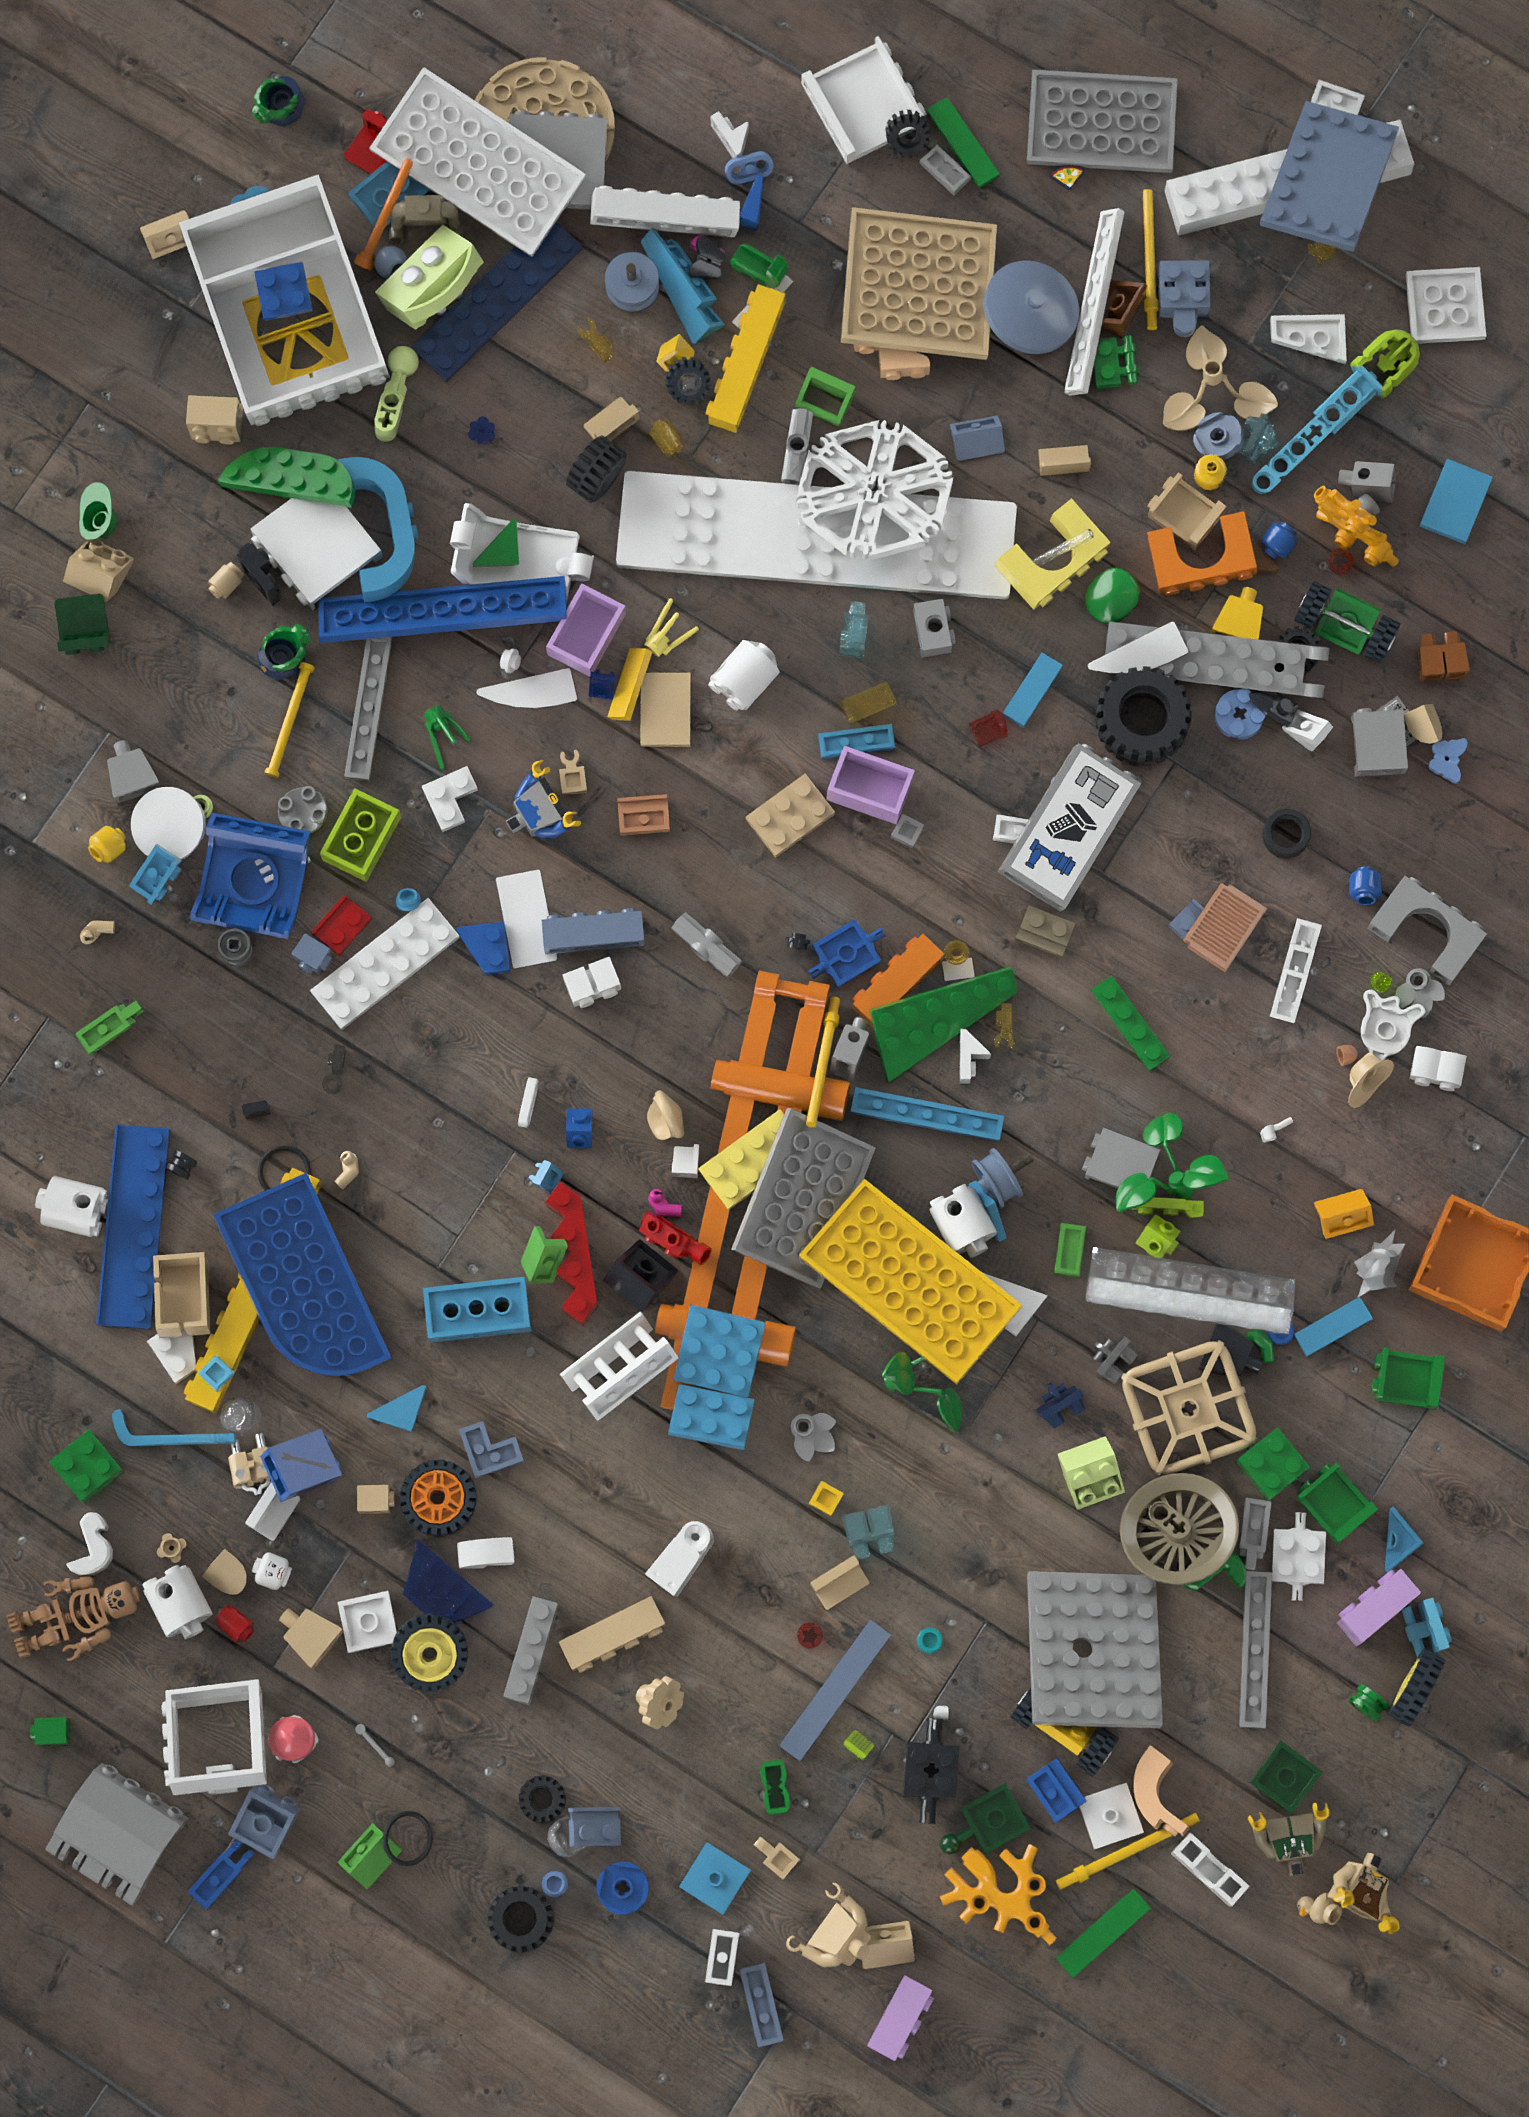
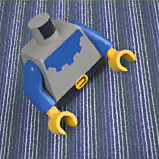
M544 760L536 761L532 765V771L522 781L515 795L513 804L518 814L506 820V823L512 833L526 827L532 837L558 838L570 830V827H579L581 821L572 822V818L574 815H577V812H565L545 777L541 779V775H546L550 772V767H546L541 771L540 765Z

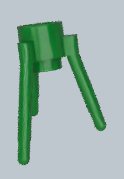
M436 705L424 713V717L427 720L424 725L429 732L441 770H444L445 766L433 729L435 728L436 731L443 729L452 744H456V740L447 727L449 723L466 741L470 742L471 738L451 717L448 711H444L441 705Z

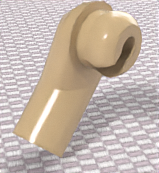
M91 921L80 933L82 943L91 944L102 933L114 934L115 921Z
M345 1151L341 1154L340 1160L342 1161L343 1172L334 1181L342 1190L359 1173L358 1158L350 1151Z

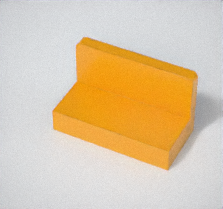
M1362 1189L1314 1203L1315 1209L1320 1216L1325 1239L1374 1226L1371 1204Z

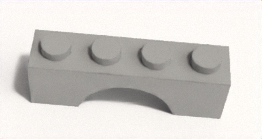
M532 1597L503 1695L505 1699L530 1706L544 1650L559 1608L558 1603Z

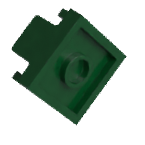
M1280 1740L1255 1772L1256 1774L1249 1783L1256 1787L1260 1794L1277 1807H1282L1290 1814H1293L1323 1771Z

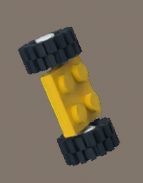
M1031 1688L1028 1692L1026 1691L1019 1701L1017 1708L1010 1716L1011 1719L1025 1729H1028L1032 1723ZM1035 1725L1077 1756L1085 1748V1752L1076 1765L1091 1776H1094L1101 1765L1106 1762L1120 1739L1105 1727L1099 1730L1090 1743L1091 1739L1089 1738L1097 1728L1096 1726Z

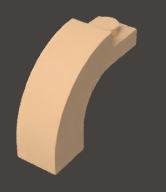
M1150 1745L1141 1757L1134 1775L1133 1786L1137 1805L1145 1819L1156 1830L1164 1822L1163 1828L1171 1835L1176 1837L1177 1834H1180L1182 1837H1185L1190 1830L1189 1827L1162 1806L1159 1798L1161 1781L1171 1769L1173 1763Z

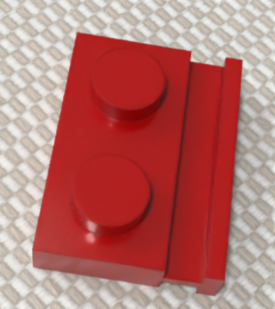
M343 895L311 932L340 957L372 921V917L348 899L346 895Z

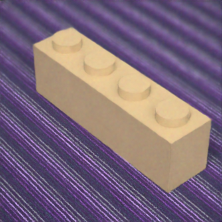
M652 1596L559 1641V1644L572 1671L578 1670L579 1673H582L593 1667L592 1662L600 1658L604 1662L616 1656L615 1651L622 1647L628 1650L640 1644L638 1639L646 1635L650 1639L663 1632L662 1628L666 1625Z

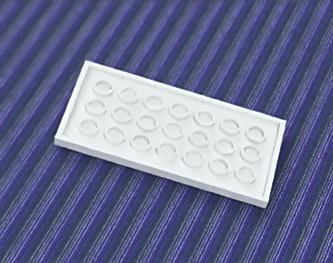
M424 67L370 146L372 152L398 169L401 168L405 159H411L413 166L409 172L410 177L437 195L444 197L446 201L453 203L457 208L531 257H533L586 177L585 173Z

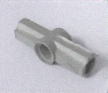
M798 408L792 410L781 482L786 484L800 485L808 454L813 412L807 409ZM795 443L802 444L804 448L802 450L796 451L793 450L791 446Z
M686 912L671 927L672 931L690 945L691 950L705 962H710L727 978L742 963V960L723 945L722 940L708 928L704 929Z

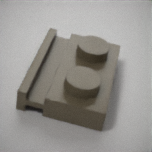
M1029 905L1015 940L1062 958L1076 923Z

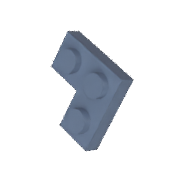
M483 1421L459 1429L476 1479L524 1462L516 1437L491 1445Z

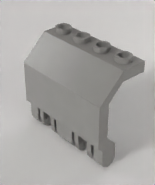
M102 1763L92 1771L73 1797L45 1850L54 1856L59 1853L58 1859L61 1861L68 1857L72 1847L80 1851L73 1861L72 1868L78 1870L82 1865L79 1872L97 1884H100L105 1877L101 1885L105 1889L112 1884L116 1875L119 1876L123 1881L117 1888L115 1895L121 1898L126 1892L123 1900L133 1906L144 1890L147 1880L163 1851L173 1837L185 1826L189 1818L183 1815L179 1808L169 1806L161 1801L157 1794L142 1789L135 1780L126 1779L120 1775L113 1766Z

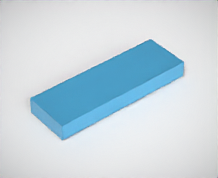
M1041 653L1004 710L1003 716L1024 728L1063 665L1046 654Z
M892 724L818 733L821 760L840 757L844 746L864 753L895 750Z
M1359 1297L1295 1333L1294 1337L1305 1356L1308 1357L1368 1323L1373 1318Z

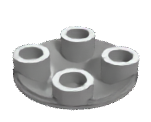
M311 786L295 788L280 798L278 802V817L282 826L310 831L311 834L318 830L326 820L327 803L324 797Z

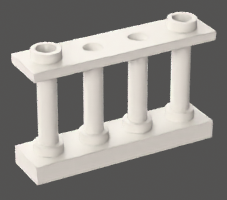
M641 1312L560 1373L572 1392L579 1387L584 1391L587 1397L582 1401L597 1421L679 1358L664 1337L656 1343L648 1334L653 1328ZM641 1340L648 1350L636 1358L628 1349ZM621 1356L628 1365L615 1374L608 1364ZM600 1371L608 1381L595 1390L588 1380Z

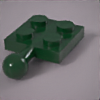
M1004 1783L960 1808L970 1827L957 1835H944L940 1840V1848L945 1854L952 1855L958 1852L962 1843L976 1837L986 1855L1031 1830L1007 1784Z

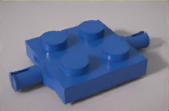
M854 919L812 944L819 957L820 964L808 970L809 975L814 980L826 972L832 977L837 987L840 988L879 965L881 959L875 951L874 943L886 937L883 929L880 927L868 935Z

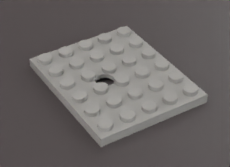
M1029 1571L1027 1583L1032 1725L1161 1728L1163 1721L1156 1581L1145 1575ZM1078 1639L1088 1641L1092 1647L1091 1655L1085 1658L1079 1657L1073 1651V1643Z

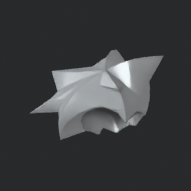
M1395 1230L1382 1243L1373 1242L1371 1252L1354 1262L1359 1270L1357 1274L1363 1278L1358 1297L1372 1290L1398 1286L1394 1283V1274L1405 1244H1393Z

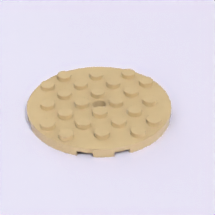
M545 57L515 62L493 75L483 90L479 91L475 99L477 103L508 123L510 114H516V111H528L530 115H540V112H552L554 116H564L565 113H576L579 117H588L589 114L603 115V118H607L608 121L605 162L609 157L615 134L614 114L610 100L599 82L575 64L564 60H547Z

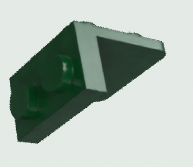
M97 593L56 599L54 605L60 638L57 641L58 652L65 651V655L80 653V649L90 648V652L105 650L104 646H108L111 640L104 596Z

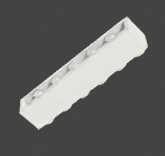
M600 186L594 189L591 197V224L648 230L654 228L659 231L735 238L739 230L740 201H733L732 198L728 197L711 199L706 195L689 197L683 193L668 195L661 194V192L655 190L637 192L633 188L615 190L610 186Z

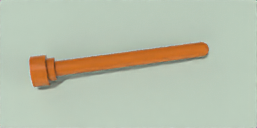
M407 158L404 160L365 250H361L360 254L357 253L353 262L371 271L374 266V251L413 166L411 159Z

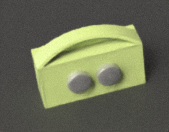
M442 225L375 293L387 311L416 330L426 323L428 317L436 313L440 316L447 313L445 307L454 299L460 300L464 296L463 290L484 262L472 243Z

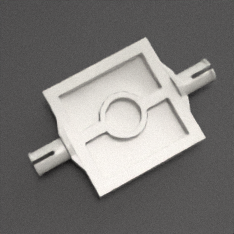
M1295 1513V1528L1289 1530L1274 1529L1272 1582H1286L1293 1585L1291 1600L1296 1601V1593L1298 1591V1601H1303V1586L1308 1584H1324L1326 1532L1311 1531L1305 1528L1306 1513H1302L1301 1523L1300 1513Z

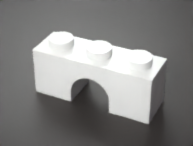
M1191 1833L1187 1834L1171 1853L1229 1907L1233 1906L1249 1888L1247 1883L1218 1861L1210 1853V1850Z

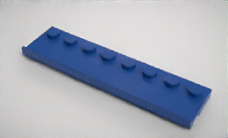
M119 1124L115 1126L96 1324L99 1326L152 1329L155 1298L154 1283L156 1282L154 1279L153 1256L159 1255L166 1166L170 1140L169 1128Z

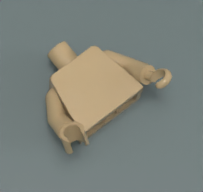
M832 1883L838 1888V1893L833 1896L826 1890V1895L831 1899L839 1900L841 1904L836 1903L806 1946L800 1943L797 1948H792L789 1945V1941L795 1938V1936H790L787 1939L786 1946L792 1952L802 1951V1956L822 1967L839 1966L841 1963L850 1966L856 1958L864 1959L868 1956L870 1949L866 1944L871 1939V1935L866 1930L868 1924L863 1908L850 1896L846 1897L844 1895V1889L841 1885Z

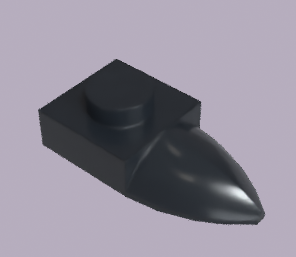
M1249 692L1248 694L1253 704L1266 716L1285 727L1292 723L1299 706L1296 702L1280 693H1277L1275 696L1264 692Z

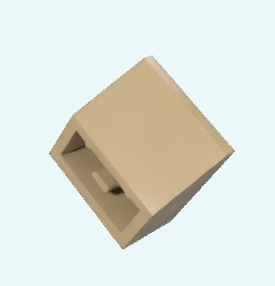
M88 540L69 557L63 582L88 594L100 593L104 596L105 602H108L118 592L134 558L127 555L124 551L105 545L100 540Z

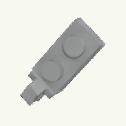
M1245 1498L1239 1556L1245 1557L1244 1566L1246 1571H1254L1257 1558L1263 1559V1554L1266 1551L1271 1501Z

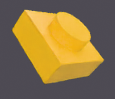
M821 1481L809 1505L832 1516L844 1493Z

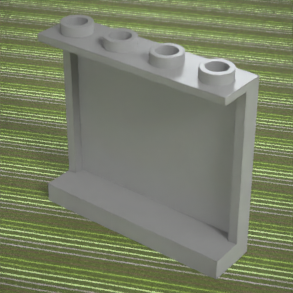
M516 111V114H510L509 124L586 174L585 179L565 209L591 210V197L594 189L604 186L607 118H603V115L589 114L588 117H579L576 113L554 116L552 112H540V115H530L528 111Z

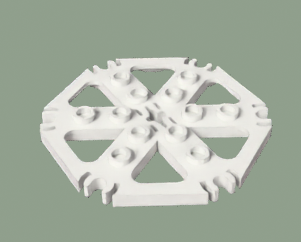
M879 420L825 434V438L821 437L820 445L823 448L819 449L812 445L811 451L808 450L796 497L798 508H808L801 511V518L804 519V523L846 555L850 547V557L852 558L858 550L863 551V560H866L869 551H872L870 560L925 546V542L929 543L931 536L926 532L931 531L938 535L939 528L942 530L953 484L952 471L942 472V470L948 469V461H945L946 457L904 425L900 433L899 423L895 424L894 429L888 430L885 420L881 423V429H878ZM862 438L872 439L873 446L868 466H865L841 446L844 443ZM902 445L910 446L927 460L926 463L893 471L898 448ZM819 467L826 468L845 483L813 493L810 491L814 471ZM876 481H878V490L872 499L871 489H873ZM932 488L938 490L940 494L936 511L933 515H928L905 497V495ZM857 508L851 534L848 538H840L822 523L823 518L826 516ZM882 513L908 532L909 537L907 540L886 546H880L876 543Z

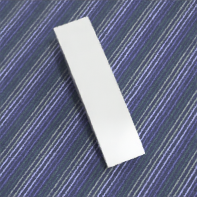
M1297 918L1270 1017L1291 1023L1295 1022L1321 930V924Z

